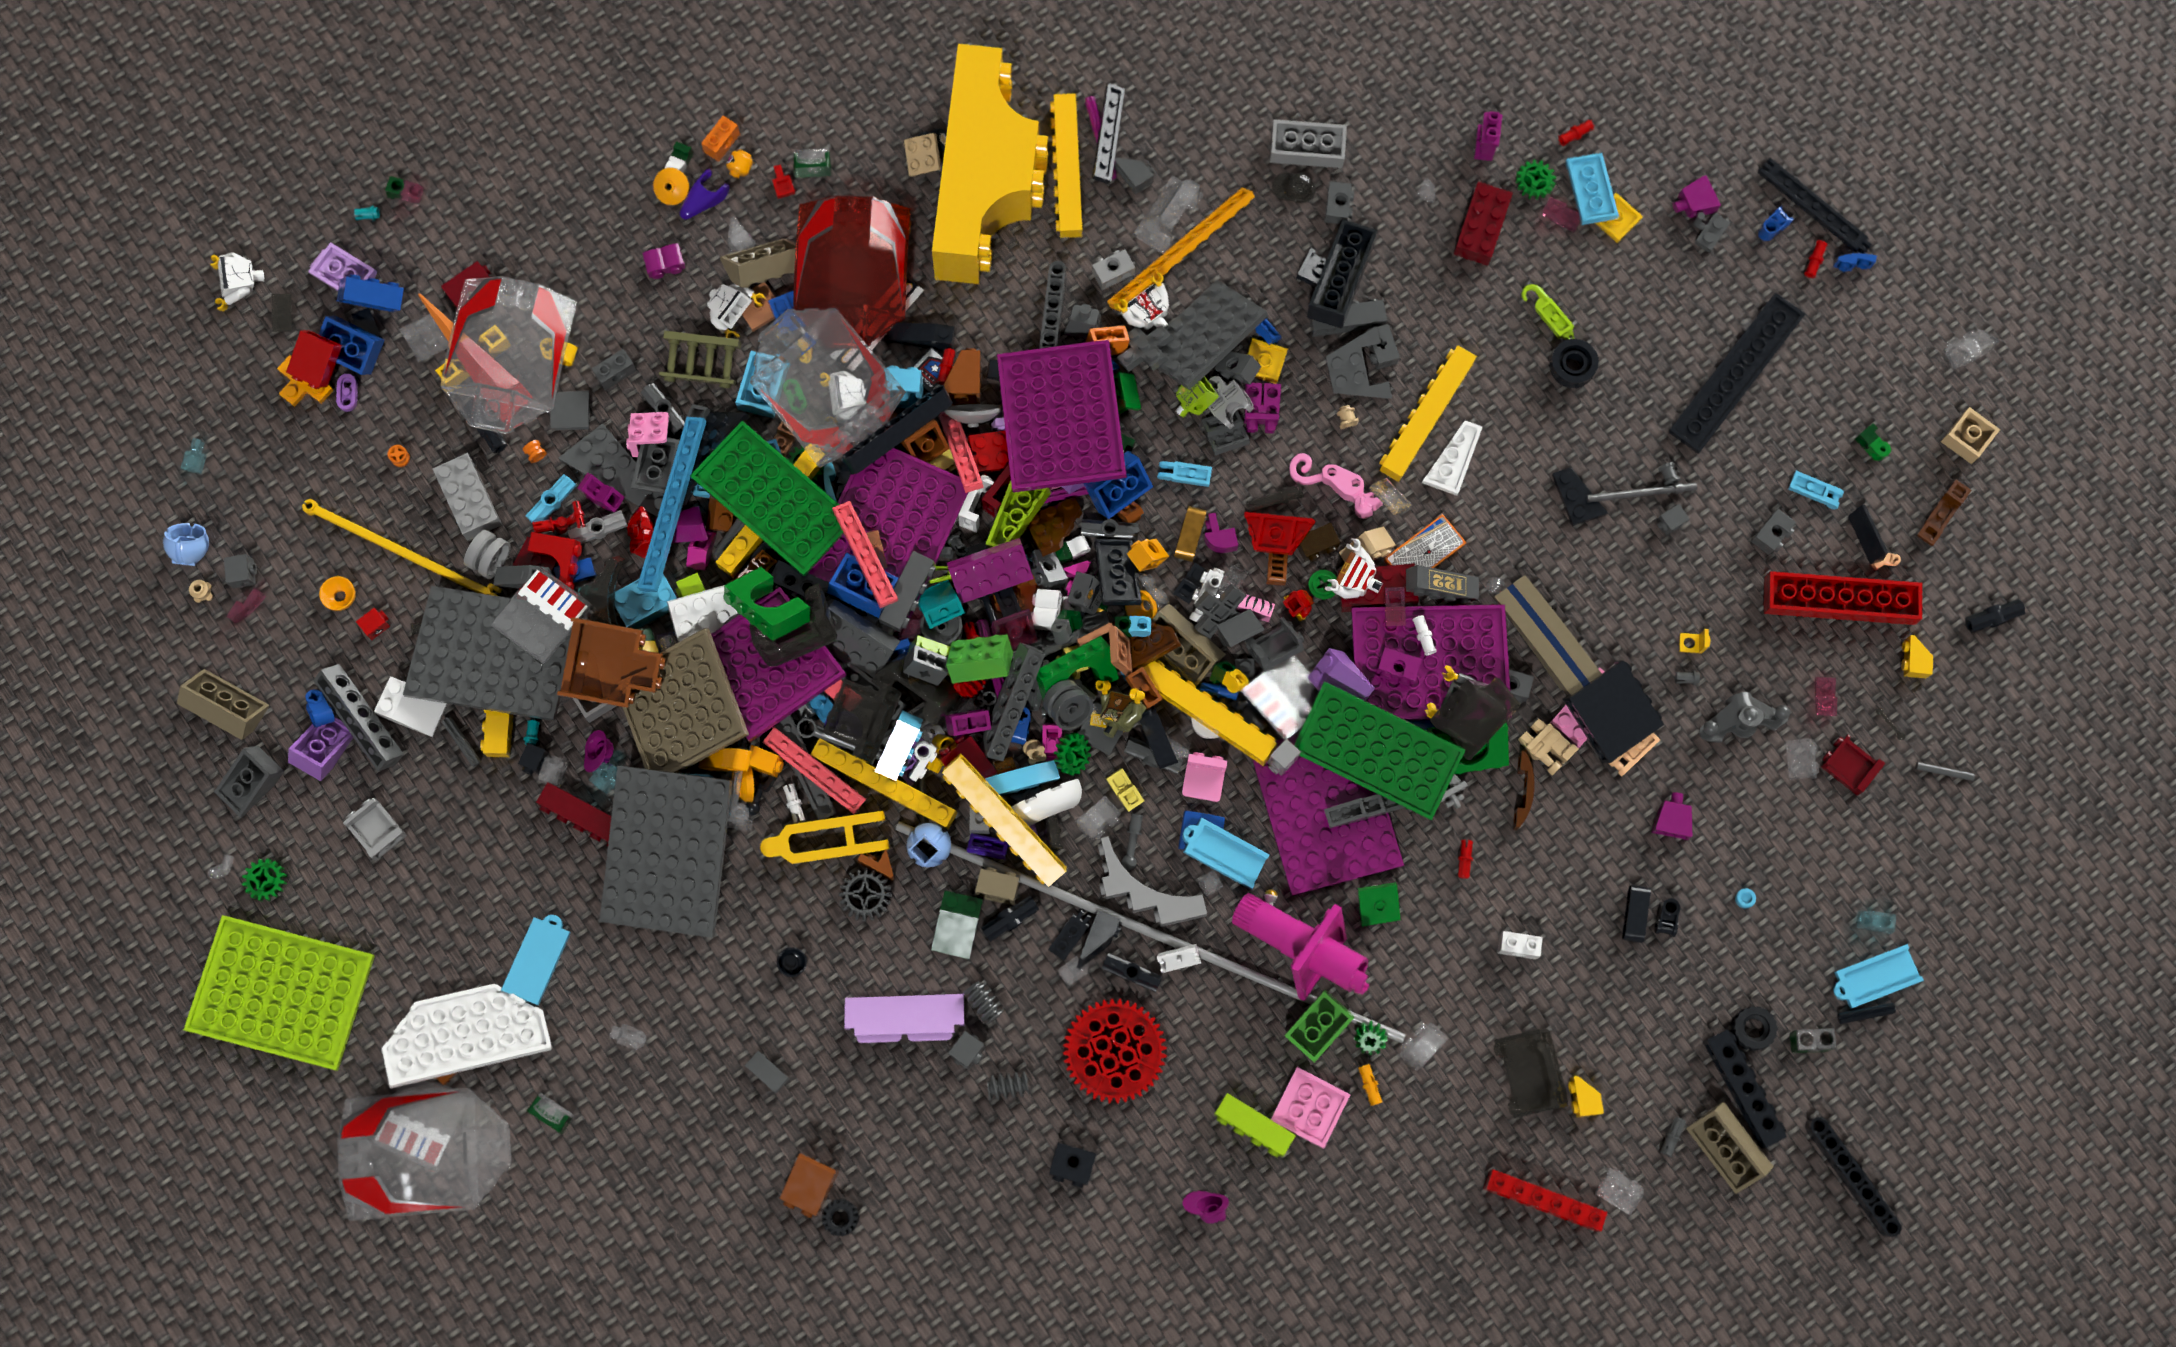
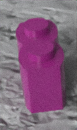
M670 244L642 253L650 278L660 279L667 273L678 274L685 269L679 244Z

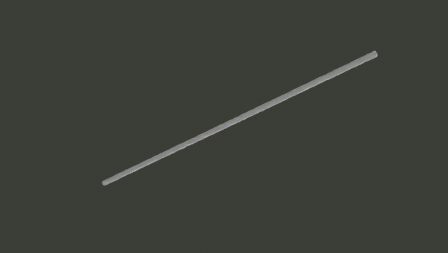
M900 821L896 826V831L908 836L911 831L915 830L914 827ZM925 837L921 840L932 845ZM951 843L950 853L984 868H995L998 873L1004 874L1005 871L1015 873L1022 884L1091 913L1097 914L1098 911L1120 918V925L1178 949L1193 945L1050 885L1048 887L1046 884H1041L1036 878L981 855L968 853L967 849ZM1197 947L1200 959L1303 1001L1298 998L1295 987ZM1309 994L1303 1002L1311 1005L1317 997ZM1350 1011L1354 1015L1352 1023L1361 1026L1364 1022L1369 1026V1022L1372 1021L1373 1026L1378 1024L1376 1021ZM1380 1024V1029L1386 1030L1385 1035L1388 1038L1403 1043L1406 1034Z

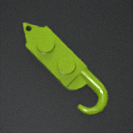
M1529 284L1525 286L1521 293L1523 300L1527 301L1526 293L1529 290L1534 291L1539 296L1535 304V310L1556 337L1565 340L1574 339V325L1552 298L1550 299L1538 285Z

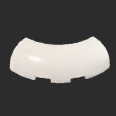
M1075 779L1062 783L1053 789L1049 788L1036 794V797L1023 800L1011 806V808L1028 826H1031L1054 814L1074 808L1079 803L1082 795L1080 781Z

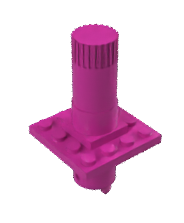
M1251 893L1245 895L1240 903H1238L1234 911L1232 924L1293 959L1291 969L1299 999L1305 1001L1321 977L1328 979L1348 992L1354 990L1355 993H1360L1361 995L1370 987L1365 982L1368 979V975L1365 972L1369 960L1343 945L1347 937L1342 908L1334 904L1331 909H1328L1324 914V920L1321 925L1318 924L1313 928Z

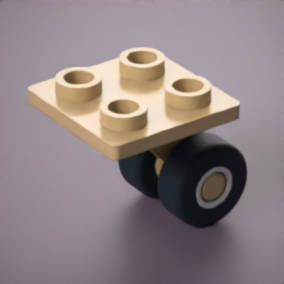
M934 129L931 133L928 131L921 132L918 137L904 140L909 176L921 175L941 169L938 151L945 150L947 133L944 129Z

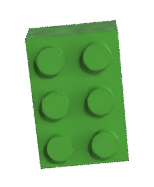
M1008 634L953 641L946 664L952 683L1007 677L1013 657Z
M1324 990L1285 1033V1037L1315 1063L1354 1019V1015Z

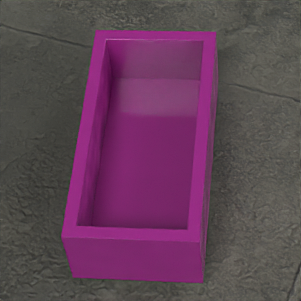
M1020 538L947 563L961 604L1034 579Z

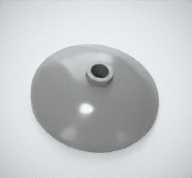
M961 404L950 406L945 410V413L957 422L968 424V427H979V423L990 421L1001 412V406L993 404Z

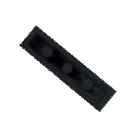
M896 322L880 341L925 348L932 346L938 350L953 349L955 327L934 323Z
M1154 706L1146 709L1142 714L1141 720L1138 721V725L1159 769L1178 763Z

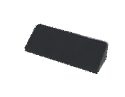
M1863 504L1848 516V519L1869 563L1874 564L1883 561L1888 551L1866 505Z

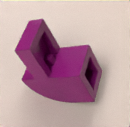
M590 473L585 475L577 488L586 495L587 499L614 513L625 498L616 489L603 484Z
M1216 513L1208 514L1205 528L1209 533L1204 534V542L1208 548L1217 553L1237 551L1238 542L1235 528L1219 530Z

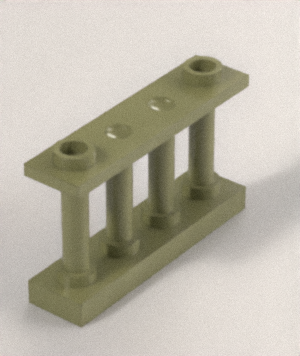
M664 331L663 338L670 344L667 372H659V376L664 378V381L675 382V379L713 383L720 384L721 388L731 389V386H736L737 382L730 380L733 352H735V349H741V341L739 339ZM680 342L687 343V346H689L685 374L674 373L677 345ZM698 344L706 345L705 348H707L704 377L693 375L695 352ZM717 347H724V350H726L722 379L711 378L714 350Z

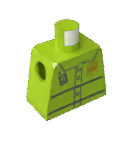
M1205 376L1190 390L1181 385L1176 392V397L1181 402L1176 412L1181 417H1185L1188 412L1200 415L1219 395Z

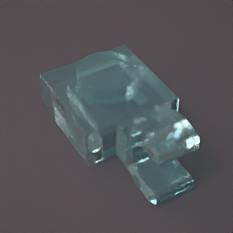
M193 438L191 452L185 451L181 465L182 470L202 474L206 456L202 454L205 443L201 442L200 439Z

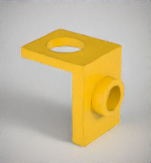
M1704 629L1700 634L1680 633L1679 652L1702 654L1710 646L1709 629ZM1686 638L1693 639L1695 643L1693 648H1687L1684 645Z

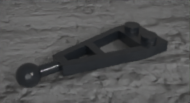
M793 719V721H794V723H795V725H796V727H797V724H798L799 721ZM801 722L800 731L802 733L805 732L807 727L805 723ZM774 726L762 734L760 743L761 749L767 751L768 746H766L762 742L771 732ZM783 760V763H784L783 769H784L785 765L787 764V761H785V760ZM755 771L753 778L754 788L756 789L753 802L745 804V811L748 815L753 816L759 813V801L763 791L768 793L778 776L770 775L763 785L760 784L762 773Z

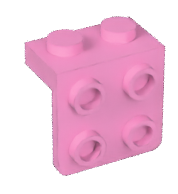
M667 412L631 414L630 424H628L629 438L626 440L627 449L631 451L632 457H638L641 444H657L667 441L669 422Z
M1199 752L1189 754L1182 795L1218 802L1221 798L1227 761L1223 760L1224 758L1220 756L1204 757L1205 754Z

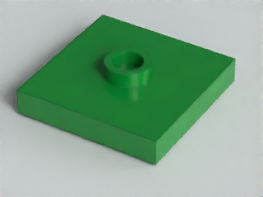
M1396 882L1357 888L1362 927L1401 920Z

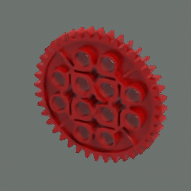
M1113 999L1110 1000V1004L1103 1000L1102 1006L1095 1002V1009L1089 1005L1088 1013L1085 1010L1081 1011L1083 1017L1076 1015L1078 1023L1071 1022L1074 1029H1067L1071 1036H1065L1064 1039L1069 1043L1063 1044V1047L1068 1049V1051L1063 1052V1055L1069 1057L1064 1060V1063L1070 1064L1066 1071H1073L1069 1077L1077 1078L1074 1085L1081 1083L1082 1085L1079 1090L1082 1091L1086 1088L1087 1096L1091 1092L1094 1093V1100L1098 1095L1101 1102L1104 1101L1105 1097L1108 1098L1109 1104L1113 1098H1115L1117 1104H1119L1120 1098L1127 1103L1128 1096L1135 1100L1134 1094L1136 1093L1141 1097V1090L1148 1092L1147 1085L1153 1087L1152 1079L1158 1081L1159 1077L1156 1073L1163 1072L1159 1066H1165L1161 1059L1167 1057V1055L1161 1053V1051L1167 1049V1047L1161 1046L1166 1041V1039L1160 1038L1164 1032L1157 1031L1160 1024L1153 1025L1156 1018L1149 1019V1011L1143 1014L1144 1007L1136 1009L1137 1003L1130 1007L1129 1000L1124 1005H1122L1121 999L1118 1000L1117 1004L1114 1003ZM1116 1015L1119 1018V1022L1112 1025L1108 1022V1017ZM1098 1022L1101 1027L1100 1030L1097 1032L1091 1031L1089 1028L1090 1023ZM1106 1027L1108 1030H1114L1109 1038L1107 1035H1101ZM1134 1027H1143L1144 1034L1136 1036L1133 1032ZM1123 1033L1126 1036V1041L1124 1043L1116 1042L1115 1035ZM1129 1033L1134 1041L1139 1042L1136 1045V1051L1132 1046H1128L1130 1043ZM1104 1040L1108 1047L1102 1051L1097 1048L1096 1043ZM1112 1044L1116 1049H1120L1118 1051V1059L1114 1053L1110 1054ZM1147 1044L1151 1047L1152 1051L1149 1055H1144L1141 1052L1140 1048L1142 1045ZM1082 1047L1089 1050V1055L1085 1058L1078 1055V1050ZM1092 1047L1097 1056H1102V1058H1100L1099 1065L1101 1067L1102 1073L1100 1071L1098 1063H1096V1061H1091V1059L1093 1058ZM1124 1052L1132 1053L1133 1060L1125 1062L1122 1059ZM1106 1059H1112L1115 1066L1112 1069H1106L1103 1062ZM1121 1064L1123 1067H1129L1125 1070V1075H1122L1121 1072H1116ZM1086 1067H1095L1096 1074L1091 1077L1086 1075ZM1132 1070H1137L1140 1073V1079L1137 1081L1131 1080L1129 1073ZM1115 1077L1120 1078L1122 1081V1085L1119 1088H1114L1111 1085V1080Z

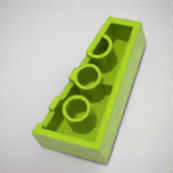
M1010 481L986 541L987 548L1020 538L1050 496V489L1045 488L1013 493Z

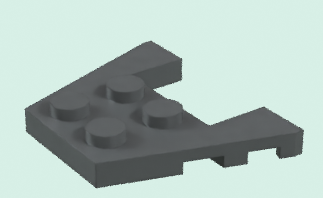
M1377 326L1325 356L1333 393L1392 398L1389 381L1369 385L1362 347L1380 343Z

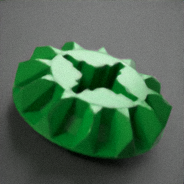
M1319 570L1312 574L1308 583L1310 593L1315 598L1322 600L1332 598L1335 595L1333 591H1326L1324 588L1318 587L1320 586V580L1323 583H1328L1327 580L1330 579L1336 580L1335 574L1328 570Z

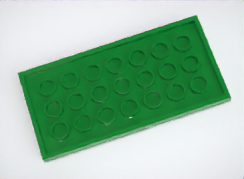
M743 421L735 427L690 475L698 485L803 576L844 535L832 511V508L839 504Z
M1328 682L1323 683L1294 744L1301 752L1299 756L1430 820L1433 819L1466 749Z

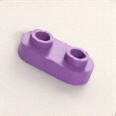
M343 374L337 380L336 403L345 412H350L357 406L358 383L351 374ZM351 383V386L346 387V384ZM350 401V404L345 405V402Z

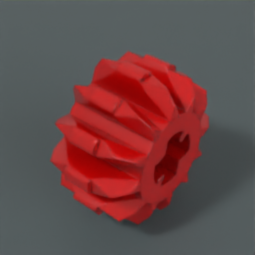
M983 679L954 683L953 687L965 699L968 697L972 698L983 689L986 681Z

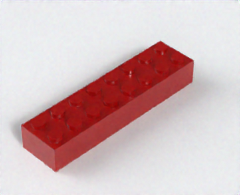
M1770 571L1764 577V614L1916 625L1922 620V583Z

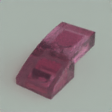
M1551 197L1542 212L1551 221L1574 233L1581 222L1578 212L1567 208L1566 203Z
M253 588L244 604L236 601L226 617L234 623L241 621L250 615L266 596L261 591Z
M1815 677L1816 715L1837 716L1836 678Z

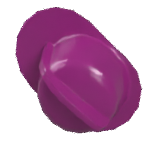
M601 730L590 734L585 744L584 769L586 772H593L601 764L609 763L613 755V743Z
M1195 1191L1186 1195L1182 1204L1187 1212L1199 1215L1205 1223L1214 1224L1219 1221H1225L1229 1200L1225 1195Z

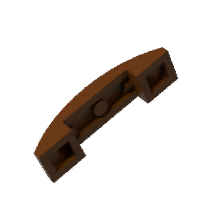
M1955 480L1932 510L1916 536L1933 546L1972 490L1958 480Z
M1521 751L1518 755L1517 774H1525L1522 808H1517L1514 811L1513 830L1516 831L1527 818L1534 798V773L1526 751Z

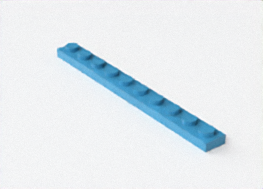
M686 417L637 588L640 591L658 592L690 481V475L692 474L707 422L704 418Z

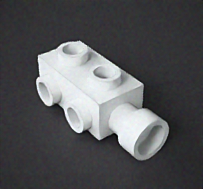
M1214 567L1213 570L1208 569L1207 572H1203L1200 578L1202 585L1200 589L1196 588L1192 596L1193 604L1206 590L1213 595L1216 594L1223 579L1224 571ZM1213 578L1217 580L1215 585L1211 583ZM1196 608L1191 613L1189 619L1199 622L1205 613Z

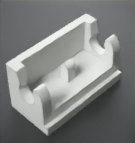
M1196 944L1158 953L1157 960L1161 966V973L1201 964Z

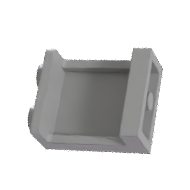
M375 798L363 802L361 808L356 812L353 811L348 814L343 822L367 850L368 855L375 861L407 836Z

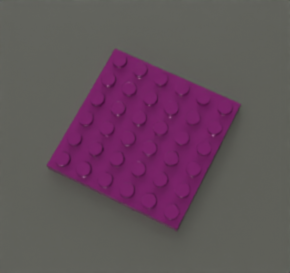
M779 587L756 604L763 607H777L790 601L782 588ZM738 615L711 634L749 735L746 736V739L749 743L846 676L845 671L808 623L772 641L769 637L763 635L757 627L751 625L744 616Z

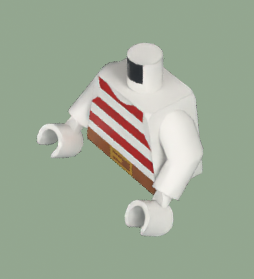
M1351 538L1354 541V546L1346 544V547L1354 550V552H1350L1337 579L1327 580L1332 586L1325 587L1326 591H1333L1344 599L1364 596L1367 589L1378 593L1383 584L1374 579L1376 574L1375 564L1369 554L1360 546V541Z

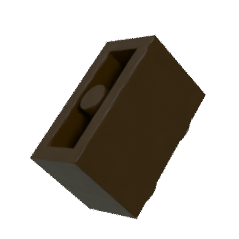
M1328 523L1308 532L1297 548L1304 562L1309 560L1314 562L1321 558L1320 555L1325 553L1330 555L1336 552L1341 542L1332 523Z

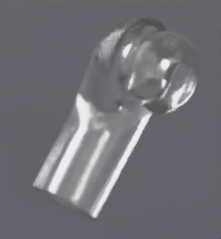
M224 854L222 864L209 868L208 876L213 879H219L228 875L234 856Z

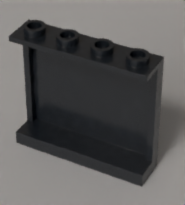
M1624 660L1615 661V665L1574 694L1563 698V701L1602 763L1613 762L1664 725L1661 714L1654 709L1651 704V698L1644 693L1641 688V682L1634 677L1631 672V666Z

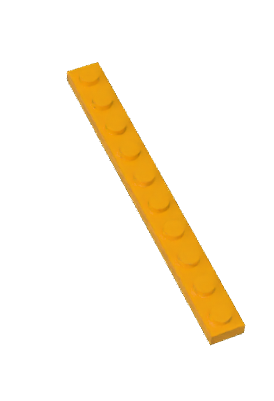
M1243 187L1109 299L1107 301L1108 305L1115 309L1114 304H1119L1121 307L1122 303L1119 299H1125L1127 302H1130L1152 284L1154 285L1150 280L1151 275L1154 276L1156 281L1159 278L1157 272L1162 275L1168 273L1171 267L1181 262L1184 256L1194 251L1197 245L1208 239L1210 234L1221 228L1223 223L1229 218L1234 217L1242 207L1247 206L1255 197L1253 192Z

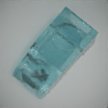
M1858 911L1857 928L1883 932L1889 935L1895 932L1896 914Z

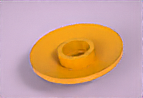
M676 168L663 169L654 179V193L662 203L677 205L683 202L689 193L688 179L682 171ZM668 183L672 186L671 190L667 189Z

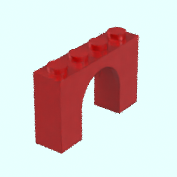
M531 532L528 551L534 554L554 557L560 566V577L556 584L572 594L574 590L573 578L578 571L577 560L582 552L581 542L575 539ZM519 594L517 597L518 600L527 601L528 598L525 595L520 596Z

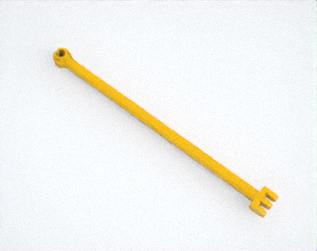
M313 499L304 501L307 505L312 504L310 509H307V506L302 504V509L307 515H317L476 593L498 596L492 593L493 590L498 593L502 591L501 588L491 583L485 587L320 507Z

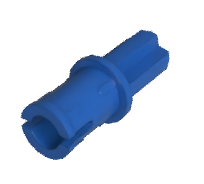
M1201 683L1200 692L1205 691L1208 694L1216 695L1217 698L1223 697L1233 700L1238 698L1239 692H1229L1222 683L1220 685Z

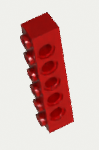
M1494 1169L1489 1170L1483 1190L1596 1232L1602 1231L1608 1213Z

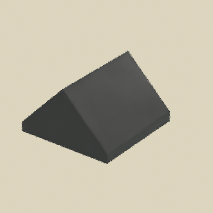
M1251 609L1217 625L1221 644L1232 647L1264 631L1263 626Z

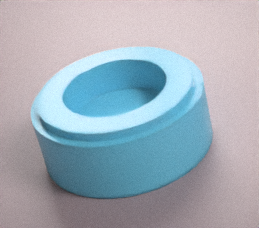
M1744 888L1736 893L1735 902L1741 908H1750L1756 902V895L1751 889Z

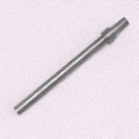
M1680 482L1673 483L1670 486L1587 495L1586 500L1589 503L1666 493L1682 494L1684 491L1697 490V484H1682Z

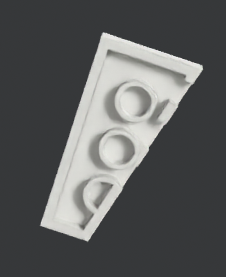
M1464 421L1422 483L1457 496L1482 426Z

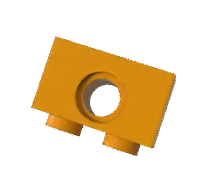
M1145 539L1142 542L1140 540L1136 541L1131 545V550L1127 553L1139 572L1157 568L1169 557L1157 539Z

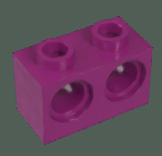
M979 709L945 716L948 735L951 736L991 729L989 710Z

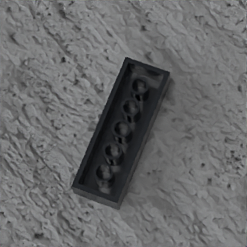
M1342 220L1309 303L1307 318L1343 328L1375 246L1378 230Z

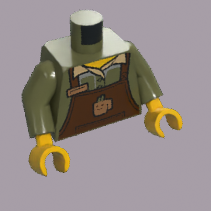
M1098 680L1096 682V689L1102 691V694H1100V719L1107 725L1103 733L1113 738L1117 730L1129 732L1141 720L1142 714L1147 708L1140 702L1144 699L1145 693L1134 688L1130 690V696L1113 691L1108 693L1111 683Z

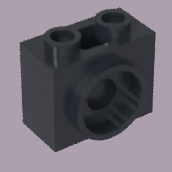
M1058 1143L1049 1175L1053 1176L1052 1180L1062 1183L1064 1179L1072 1181L1071 1185L1083 1188L1084 1185L1088 1186L1097 1153ZM1070 1157L1078 1158L1079 1165L1077 1167L1071 1168L1067 1162Z

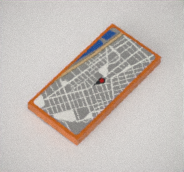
M1442 514L1386 556L1384 561L1388 566L1415 563V566L1435 568L1466 545L1467 542Z

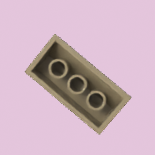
M783 238L720 256V261L731 282L741 288H747L753 283H764L770 278H781L787 273H797L799 245Z
M1170 604L1159 610L1151 621L1157 625L1172 627L1175 630L1181 646L1162 657L1187 680L1194 683L1196 687L1210 674L1214 665L1219 663L1225 656L1222 650L1206 636L1198 632L1194 628L1195 626Z
M205 669L180 686L177 699L178 705L241 740L256 729L269 708L267 703Z
M1724 1101L1686 1128L1735 1194L1765 1177L1773 1168V1165Z

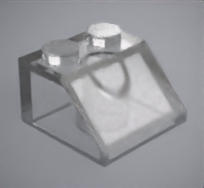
M1982 329L1977 332L1972 330L1963 336L1964 338L1960 340L1955 338L1948 342L1944 353L1955 370L1985 356L1999 340Z

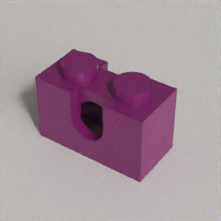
M1384 648L1376 673L1380 674V677L1383 679L1391 680L1392 677L1399 679L1398 682L1402 685H1413L1416 681L1422 659ZM1400 665L1403 671L1396 672L1393 666Z

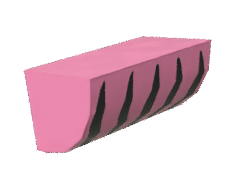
M1246 594V597L1236 610L1243 613L1251 609L1257 619L1269 623L1275 604Z

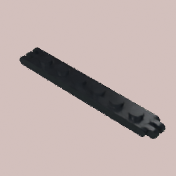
M1768 158L1767 163H1764L1762 168L1757 170L1759 175L1851 250L1865 254L1867 249L1871 248L1872 244L1868 241L1866 234L1772 158Z

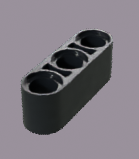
M1630 884L1627 894L1622 940L1638 943L1644 942L1651 896L1650 888Z

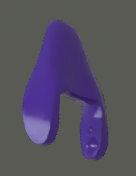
M707 169L689 191L681 207L680 217L682 219H689L706 209L718 205L728 195L730 185L725 183L716 192L708 191L702 186L712 176V171Z

